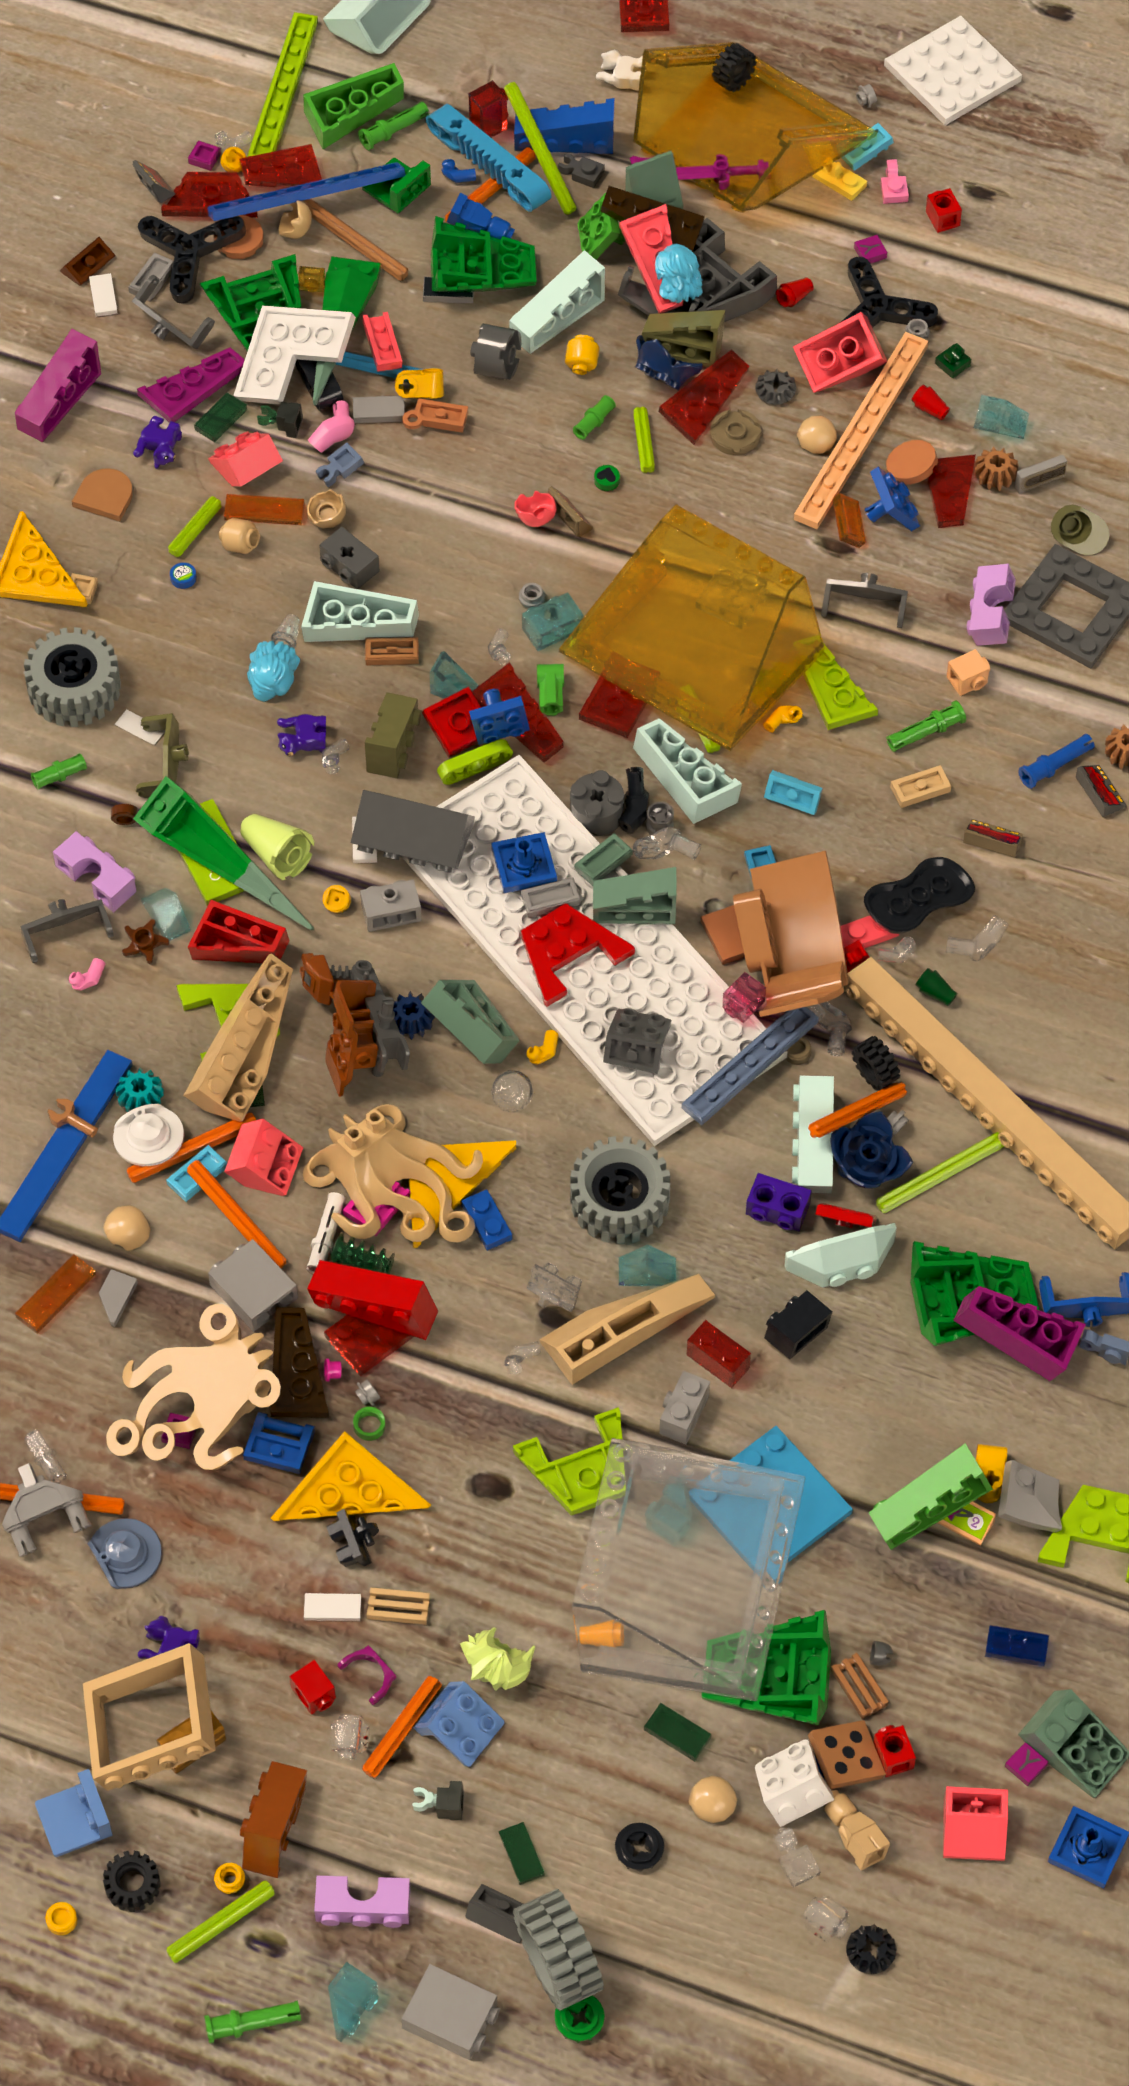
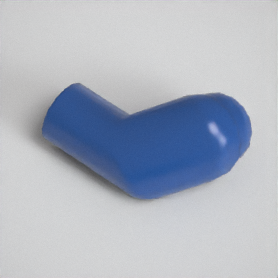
M446 159L442 162L443 168L441 171L451 181L455 183L476 181L475 168L460 170L455 167L453 159Z

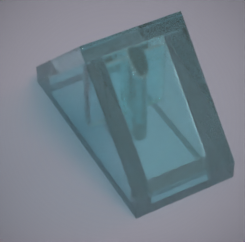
M445 651L440 653L429 672L430 693L444 699L468 686L472 693L475 694L479 687Z
M163 888L141 899L151 918L155 919L160 933L163 937L168 938L169 941L191 931L175 892Z
M645 1245L619 1257V1286H663L676 1281V1258L650 1245Z

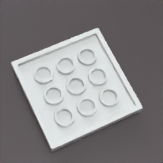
M962 16L957 17L885 58L884 66L944 125L956 120L1022 80V74Z

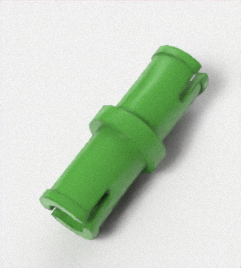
M604 395L593 408H589L584 413L583 419L573 427L575 436L584 440L595 427H600L604 422V418L616 407L615 401L611 397Z
M79 753L61 762L58 760L54 761L52 766L31 773V779L34 786L40 789L55 781H65L67 776L86 770L87 765L84 757Z

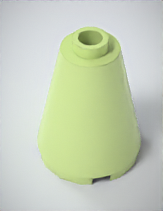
M252 814L242 821L241 836L276 877L282 880H286L285 877L289 875L295 877L305 869L311 860L312 853L309 851L310 846H314V839L307 831L258 814Z

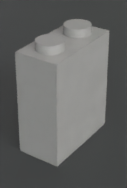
M253 1239L247 1244L239 1245L231 1256L224 1261L215 1263L210 1272H208L210 1286L253 1332L275 1316L276 1307H287L298 1299L297 1285Z
M429 1964L402 2017V2029L470 2060L474 2051L479 2053L485 2043L486 2035L483 2033L487 2025H493L499 2015L500 2008L497 2007V1995Z

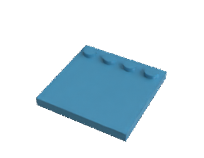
M777 1426L773 1427L686 1493L688 1501L761 1582L765 1581L845 1520L853 1511V1508Z

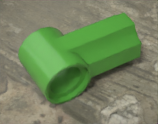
M537 664L540 712L545 713L547 716H555L559 712H563L562 687H564V664Z

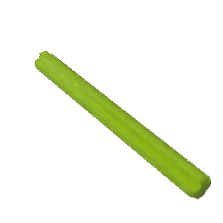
M515 82L507 84L504 90L563 212L566 215L575 212L577 207L518 85Z
M996 1132L877 1198L876 1205L882 1213H887L1000 1150L1004 1146L998 1139L999 1133Z

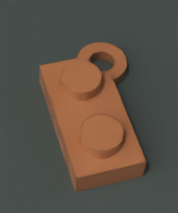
M418 398L415 410L404 413L402 418L403 425L408 429H418L423 424L425 427L463 433L468 416V406ZM414 417L417 421L409 422L408 419Z

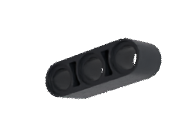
M297 359L295 363L296 368L313 400L317 361ZM333 372L327 381L318 404L315 405L319 411L332 407L337 401H344L341 388Z

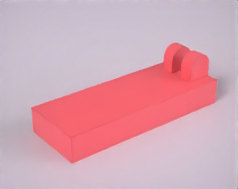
M383 312V316L369 318L368 315H363V325L377 372L402 368V358L388 312Z

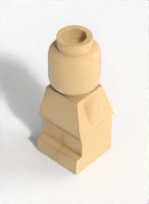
M833 1790L834 1800L825 1804L824 1811L836 1826H840L838 1831L845 1849L855 1858L856 1865L860 1870H863L884 1860L890 1842L876 1825V1822L863 1813L857 1812V1808L846 1794H840L838 1790Z

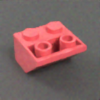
M249 431L238 435L235 438L236 442L229 446L225 444L214 450L215 455L208 458L213 467L231 486L238 487L245 485L283 462L269 434L249 433Z
M265 1119L248 1122L241 1125L224 1172L245 1187L286 1196L304 1147Z
M946 1786L943 1817V1858L1005 1861L1008 1824L1007 1789Z

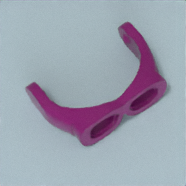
M367 1645L364 1649L347 1655L338 1663L337 1667L342 1670L356 1660H368L381 1667L384 1673L383 1685L369 1699V1702L374 1705L387 1694L392 1682L397 1677L377 1653Z

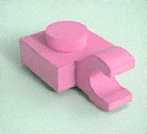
M897 159L887 160L886 177L881 178L880 182L883 204L908 202L909 195L906 176H898Z

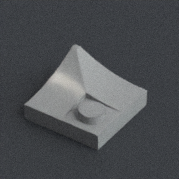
M1014 1460L1006 1462L998 1517L1035 1529L1051 1532L1062 1530L1058 1505L1059 1479Z

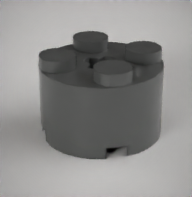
M483 323L479 330L478 341L472 343L470 350L471 357H475L474 374L503 380L512 379L520 360L515 358L516 350H521L522 346L520 332L511 328Z
M598 770L595 773L584 775L571 786L570 811L589 832L596 833V836L607 835L619 827L618 819L624 813V790L621 784L606 771Z

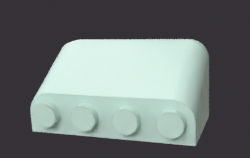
M341 0L323 20L331 33L370 54H381L429 6L431 0Z

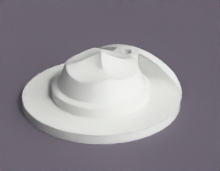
M160 1104L144 1105L129 1111L118 1119L113 1134L114 1146L118 1154L125 1161L138 1166H154L169 1160L179 1151L184 1140V1129L180 1119L175 1113Z

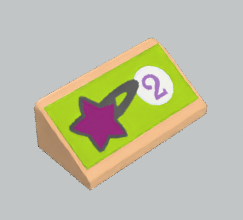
M971 1502L937 1523L981 1546L995 1523L996 1514L975 1502Z

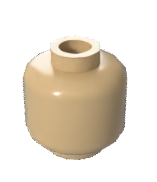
M231 518L220 528L219 538L225 550L248 554L257 547L260 534L252 521Z

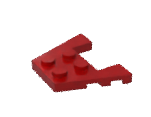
M566 903L521 930V938L546 1007L567 995V988L554 972L598 946L614 966L635 954V947Z

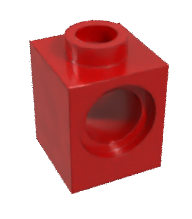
M951 188L927 195L926 213L937 233L960 226L962 209Z
M315 1660L289 1676L292 1690L311 1715L317 1711L322 1712L328 1709L336 1699L334 1685Z
M889 1725L878 1730L874 1735L873 1743L886 1773L885 1778L914 1769L916 1757L904 1725L898 1727ZM891 1744L897 1745L901 1750L892 1753L886 1749V1746Z

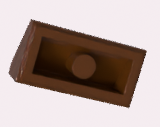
M98 237L70 260L60 271L63 275L81 286L89 279V276H93L116 255Z

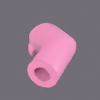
M94 958L88 972L84 974L73 972L69 976V983L72 985V988L82 991L97 985L106 963L101 959Z

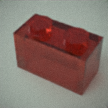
M492 80L468 93L469 120L491 138L508 129V96L502 87H499Z
M707 1320L687 1340V1356L730 1388H733L750 1369L751 1353Z

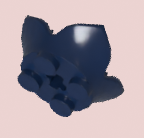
M639 335L636 339L638 359L635 368L654 380L665 382L666 385L678 391L686 380L699 374L703 368L702 363H687L671 357L658 339L645 342L642 335Z
M882 1111L866 1114L858 1119L852 1128L849 1129L843 1126L833 1131L830 1136L832 1153L838 1164V1174L866 1189H875L884 1182L901 1177L913 1164L908 1151L904 1147L893 1143L891 1123Z

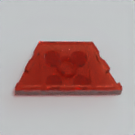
M187 172L182 178L181 184L173 190L175 195L172 196L167 205H162L161 213L162 216L209 217L207 207L250 197L246 187L242 186V180L237 172ZM258 211L243 215L258 218Z

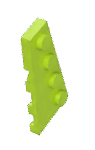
M817 634L791 641V649L827 730L878 715V708L867 700L863 690L853 683L845 668L839 666L835 661V656Z

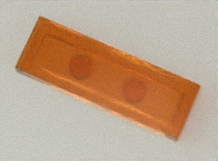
M227 494L224 520L237 518L258 523L302 525L305 503L304 499Z
M73 1254L15 1313L16 1318L38 1334L96 1275L95 1270Z

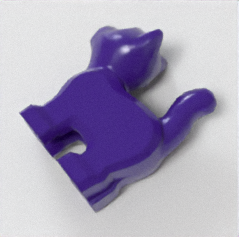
M153 416L149 424L142 430L137 448L133 451L134 457L138 458L144 454L145 448L153 450L155 469L160 465L174 462L176 454L173 452L176 442L182 438L180 424L170 421L167 429H162L159 425L164 422V419Z
M302 714L277 720L278 726L282 728L295 727L296 735L288 733H278L277 735L279 738L278 747L287 756H293L299 750H319L321 753H326V716Z
M159 1616L156 1620L151 1621L148 1626H145V1630L148 1632L146 1634L148 1639L163 1641L159 1651L156 1653L150 1649H142L138 1652V1658L149 1659L188 1643L197 1649L200 1641L199 1630L186 1631L180 1627H172L167 1617Z

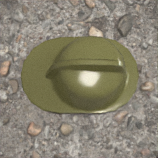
M1074 504L1066 505L1053 516L1051 532L1054 539L1073 551L1083 555H1095L1107 545L1109 528L1106 522L1087 509Z

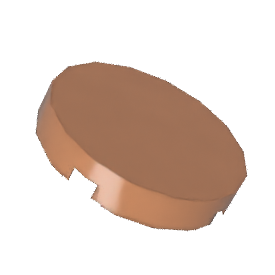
M239 215L246 227L245 236L218 251L226 254V257L231 259H244L256 254L255 251L263 245L264 235L261 225L255 219L246 215ZM217 235L213 236L214 241L217 239Z
M924 440L904 442L889 454L886 461L887 471L891 472L897 481L904 482L907 485L921 482L933 473L932 469L934 466H937V453L934 447Z

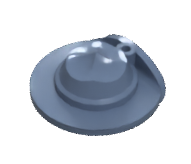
M125 1518L108 1522L99 1528L88 1542V1546L107 1580L115 1589L132 1588L143 1584L153 1576L161 1561L162 1549L157 1534L150 1526L139 1520Z

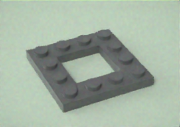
M1054 544L1013 598V601L1006 607L1005 613L1010 621L1009 626L1091 669L1129 619V582ZM1063 579L1106 601L1083 633L1040 610Z

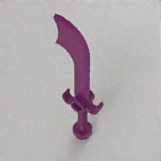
M723 154L716 155L714 165L676 167L678 180L714 178V182L719 184V189L724 190L730 185V176L755 174L758 175L759 180H764V177H769V164L760 159L757 166L731 167L729 166L728 158ZM634 155L630 157L631 164L649 159Z

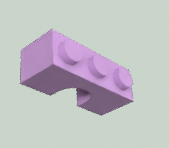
M1009 564L978 566L977 577L973 579L974 598L970 600L971 620L967 621L968 635L972 636L976 646L1007 643L1010 621L1003 606H994L1000 602L1013 601L1016 579Z
M74 832L53 851L55 866L74 882L86 873H96L99 875L92 882L94 898L97 900L102 899L104 906L113 913L136 893L134 874L128 868L119 866L108 852L103 853L89 837H83L78 832Z
M316 1876L314 1910L316 1922H321V1924L326 1926H337L340 1922L352 1923L358 1927H367L371 1923H379L389 1928H398L402 1924H409L410 1878L379 1877L376 1894L368 1900L360 1901L354 1899L349 1894L348 1876Z

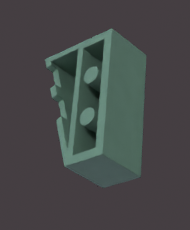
M676 867L593 881V921L603 924H675L677 896Z
M439 980L421 1002L483 1064L502 1063L520 1041L475 980Z

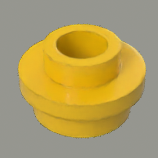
M225 1863L215 1872V1885L223 1893H236L245 1883V1873L239 1865ZM229 1875L236 1878L233 1883H226L224 1879Z

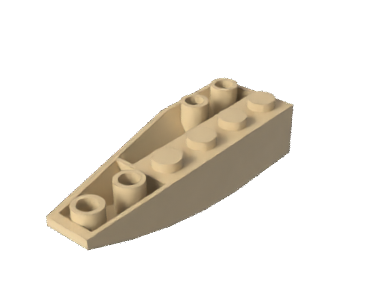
M273 954L268 955L236 1002L183 1095L206 1112L239 1122L243 1121L267 1076L293 972L291 967Z
M696 1274L587 1310L542 1337L540 1343L573 1385L714 1299L715 1294L702 1277Z

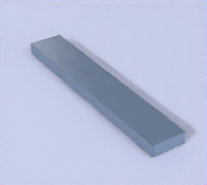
M807 1007L786 1011L682 1103L681 1108L702 1126L818 1023L819 1017Z

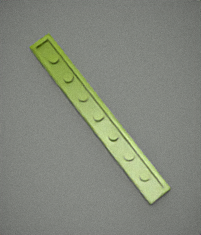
M294 12L247 155V163L272 167L318 24V16Z

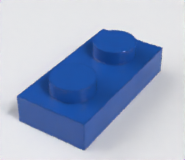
M487 1189L462 1200V1207L474 1219L475 1231L487 1251L512 1240V1233Z

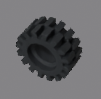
M732 43L730 47H725V52L721 51L719 59L716 58L715 63L717 65L712 68L714 71L712 77L716 83L728 91L735 92L736 90H741V85L744 87L747 84V79L750 81L752 78L750 74L754 73L755 69L753 67L756 66L757 62L755 61L756 56L754 53L739 43Z
M871 1036L852 1049V1055L854 1056L852 1058L857 1063L855 1065L857 1070L861 1071L860 1075L862 1078H866V1082L871 1084L873 1089L879 1091L900 1078V1069L897 1067L898 1062L893 1059L895 1056L893 1053L890 1054L888 1046H884L881 1039L878 1040L876 1036Z
M134 1850V1855H130L129 1851H124L123 1857L120 1858L119 1854L114 1856L115 1861L113 1863L109 1861L107 1871L104 1870L103 1883L107 1897L110 1898L111 1903L114 1906L117 1904L120 1910L124 1911L126 1907L129 1908V1912H135V1907H139L141 1911L145 1909L144 1904L148 1903L151 1905L154 1902L153 1897H157L159 1894L158 1887L161 1885L159 1872L153 1860L150 1861L147 1854L144 1853L143 1856H140V1852ZM129 1871L139 1872L144 1877L142 1886L136 1891H126L120 1886L121 1877Z

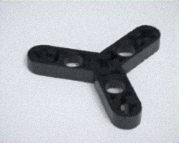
M154 216L143 217L138 223V230L142 239L174 256L170 292L172 298L177 303H187L193 298L200 258L242 239L246 234V227L240 216L222 219L191 234H187ZM168 235L176 236L172 242H163V239ZM209 235L218 236L214 242L205 241ZM184 266L192 267L188 273L183 274L179 272ZM181 282H184V286H185L186 289H183V290H182V283H181Z
M854 257L849 261L847 274L861 304L841 322L862 312L868 317L872 328L880 321L908 325L913 319H922L927 323L928 328L936 324L938 317L936 305L926 301L885 295L868 259ZM859 269H860V270H863V276H862V277H860L861 274H860ZM871 285L874 287V290L864 291L861 287ZM903 307L907 309L908 312L905 314H898L897 312H895V309Z

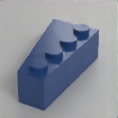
M615 98L606 99V103L601 104L588 101L584 102V106L572 108L569 104L560 105L556 110H549L547 107L530 109L550 152L613 154ZM515 114L514 151H523L527 147L533 150Z

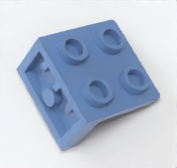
M465 1681L448 1683L413 1728L421 1736L433 1735L465 1767H470L505 1722Z
M89 1769L78 1773L80 1784L35 1802L37 1812L55 1857L113 1836L109 1820Z

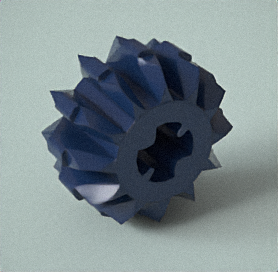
M410 991L408 997L398 995L393 1011L395 1012L394 1020L400 1034L403 1036L409 1034V1038L412 1040L414 1034L423 1037L425 1030H431L432 1021H434L435 1016L421 1004L424 1000L422 993L417 997H413Z

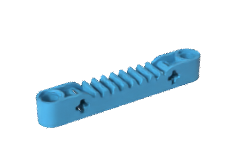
M445 104L426 117L427 126L434 136L450 149L460 151L462 155L466 154V158L472 159L473 164L478 163L479 169L484 168L485 174L490 173L492 179L496 178L498 184L502 183L504 189L508 188L510 198L526 211L532 212L552 198L551 191L543 179L451 105Z

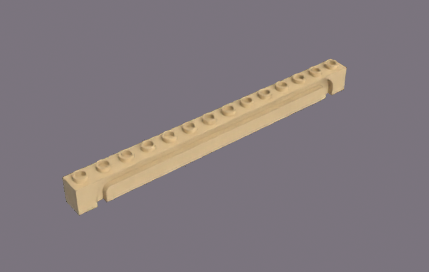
M870 957L848 973L849 983L844 986L847 996L861 1005L870 1018L875 1019L883 1027L887 1035L894 1037L907 1054L913 1055L927 1073L936 1077L947 1092H951L966 1110L971 1111L979 1119L984 1128L990 1129L993 1133L998 1132V1139L1001 1144L1012 1150L1024 1166L1029 1167L1037 1174L1039 1180L1044 1185L1049 1186L1058 1195L1062 1203L1069 1205L1083 1223L1089 1224L1103 1242L1116 1249L1129 1239V1202L885 969Z

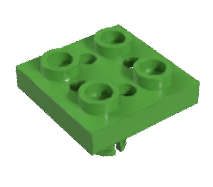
M606 193L594 203L593 207L577 223L582 252L585 250L595 260L612 242L623 245V242H626L619 228L618 221L601 212Z

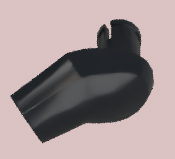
M630 767L631 770L629 768L626 769L628 791L624 795L626 809L618 819V823L621 829L628 834H633L647 819L649 793L644 788V771L642 767Z

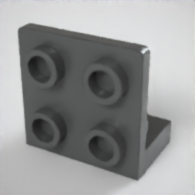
M631 1008L617 1009L607 1032L603 1063L658 1074L663 1044L672 1020L659 1014L648 1015L639 1013Z

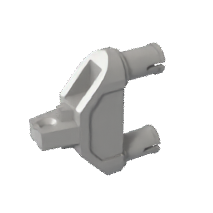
M29 1463L18 1468L23 1483L18 1485L20 1491H17L4 1517L2 1526L4 1531L11 1534L19 1557L26 1556L28 1552L33 1553L37 1550L27 1528L29 1522L60 1508L65 1509L74 1533L83 1531L82 1527L87 1529L92 1526L81 1503L84 1497L82 1491L45 1480L43 1475L36 1476L32 1465Z

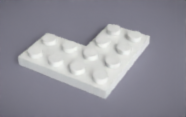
M262 306L234 397L237 401L280 404L284 401L297 359L342 363L356 317L352 312Z

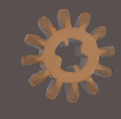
M993 446L991 452L983 450L981 456H978L975 462V478L979 479L980 485L987 484L988 490L996 487L1000 492L1002 486L1009 488L1012 482H1015L1019 466L1018 460L1014 459L1013 452L1006 454L1005 448L997 451Z
M1123 724L1120 730L1114 728L1105 742L1106 757H1110L1111 765L1119 763L1120 770L1124 766L1129 767V729Z

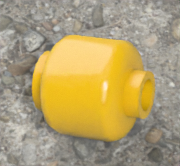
M575 336L567 344L565 364L575 374H587L588 371L594 370L597 366L600 351L599 345L591 336Z

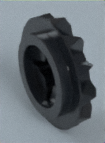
M632 1823L624 1827L617 1835L615 1841L618 1861H621L627 1869L632 1868L639 1872L648 1868L653 1869L655 1864L661 1860L664 1852V1841L659 1831L646 1823ZM645 1838V1849L648 1852L640 1851L634 1857V1847L631 1844L638 1845Z
M875 1924L871 1926L861 1925L859 1929L851 1933L846 1945L847 1957L853 1967L863 1973H881L888 1969L895 1959V1940L888 1933L887 1929L879 1928ZM867 1938L871 1941L872 1945H880L876 1950V1959L870 1951L862 1952L866 1948Z

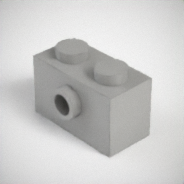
M414 879L408 881L399 880L393 884L371 886L360 890L361 906L368 932L422 921L421 905Z
M686 1371L682 1372L674 1391H668L664 1399L663 1407L665 1410L660 1418V1435L685 1445L687 1444L709 1398L710 1381Z

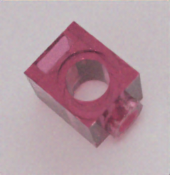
M744 972L723 993L722 1007L730 1017L737 1018L744 1023L765 1002L766 987Z

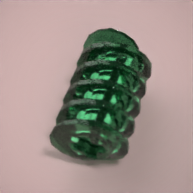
M344 1233L339 1234L331 1253V1261L333 1263L390 1274L395 1253L386 1258L387 1249L383 1248L379 1254H376V1245L372 1244L367 1251L365 1250V1241L362 1240L356 1247L354 1246L355 1237L351 1236L348 1242L345 1243Z

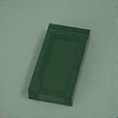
M226 392L194 424L195 431L215 443L247 411V404Z
M662 1703L658 1705L644 1726V1731L694 1762L711 1739V1733Z

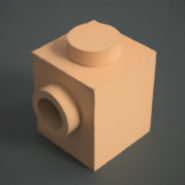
M975 649L949 661L946 677L958 694L962 696L972 690H979L988 683L990 665L987 659L981 657Z

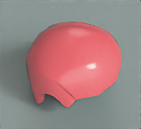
M535 491L531 497L521 494L514 502L518 517L529 527L545 525L554 518L557 511L556 501L549 493Z

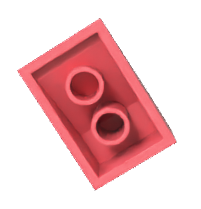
M862 312L793 346L814 393L866 374L887 363L885 354L869 319Z

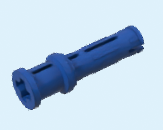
M1084 734L1051 755H1041L1031 765H1023L1018 770L1021 781L1026 787L1032 789L1043 778H1051L1054 776L1056 769L1094 749V742L1087 743L1092 738L1090 735Z

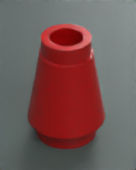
M808 277L781 284L779 289L776 290L777 301L783 307H793L813 291V283Z
M923 384L911 399L915 403L916 408L940 420H943L950 411L947 404L931 386L927 387Z

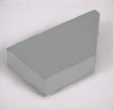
M112 1269L99 1291V1297L111 1326L116 1327L138 1281L134 1277Z

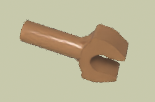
M69 1099L56 1100L57 1106L65 1111L63 1114H57L55 1111L48 1109L49 1119L57 1128L70 1124L91 1138L98 1131L97 1127L74 1114V1102Z

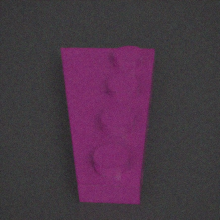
M229 347L202 359L201 364L197 366H187L180 369L179 374L170 378L164 376L156 380L157 383L146 388L144 385L137 388V394L169 423L170 421L176 422L238 376L242 371L245 359Z

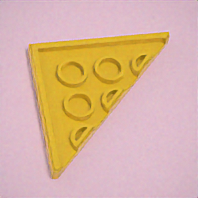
M20 511L0 562V597L87 607L88 603L84 595L78 590L74 581L63 569L59 560L51 549L48 548L39 532L28 520L26 514Z
M516 1140L442 1145L451 1151L465 1166L471 1164L475 1150L481 1151L483 1156L482 1167L471 1178H458L437 1160L432 1158L426 1159L425 1164L434 1170L449 1188L453 1210L458 1205H461L462 1200L468 1198L475 1191V1188L484 1179H487L511 1152L516 1150ZM409 1179L410 1198L416 1200L430 1213L435 1222V1231L439 1227V1199L427 1184L419 1180ZM412 1218V1230H419L424 1226L423 1219ZM413 1242V1248H418L421 1245V1242Z
M344 1431L271 1516V1519L273 1521L337 1516L336 1512L345 1509L348 1515L427 1509L431 1506V1503Z

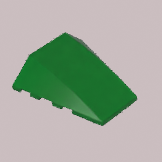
M435 216L431 247L432 291L485 292L536 285L534 245L504 236L501 239L490 236V232L480 230V233L465 229L466 225L456 222L454 226L444 223V218Z
M296 254L272 261L271 270L227 283L225 277L221 276L200 283L204 292L247 352L262 306L301 309Z
M913 1242L910 1281L921 1334L934 1346L975 1335L953 1320L964 1297L978 1286L1012 1297L1015 1302L1024 1305L1027 1303L1037 1306V1310H1039L1029 1262L992 1255L990 1258L981 1257L976 1252L966 1251L965 1253L949 1251V1247L937 1246V1248L924 1246V1243Z
M826 1611L814 1612L815 1615L805 1618L800 1616L788 1619V1622L775 1626L771 1624L764 1625L756 1631L748 1633L742 1631L706 1641L702 1699L818 1725L828 1707L831 1646Z

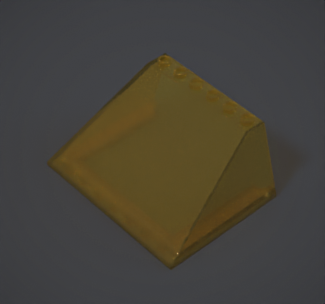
M734 42L644 49L633 142L639 145L643 152L654 156L672 151L675 167L714 165L716 155L718 154L725 155L731 167L757 166L760 159H763V162H768L769 167L760 179L755 174L730 176V185L724 190L719 189V184L714 182V178L692 179L695 181L696 186L708 189L715 198L731 204V208L735 211L744 213L748 210L760 208L858 148L867 140L876 137L878 131L758 57L755 60L757 64L753 67L755 71L750 74L752 77L750 81L747 79V84L744 87L741 85V90L728 91L713 80L712 73L714 71L712 68L717 65L715 60L721 57L719 55L721 51L725 52V47H730Z
M677 504L657 523L559 648V652L729 751L741 741L825 650L805 576Z

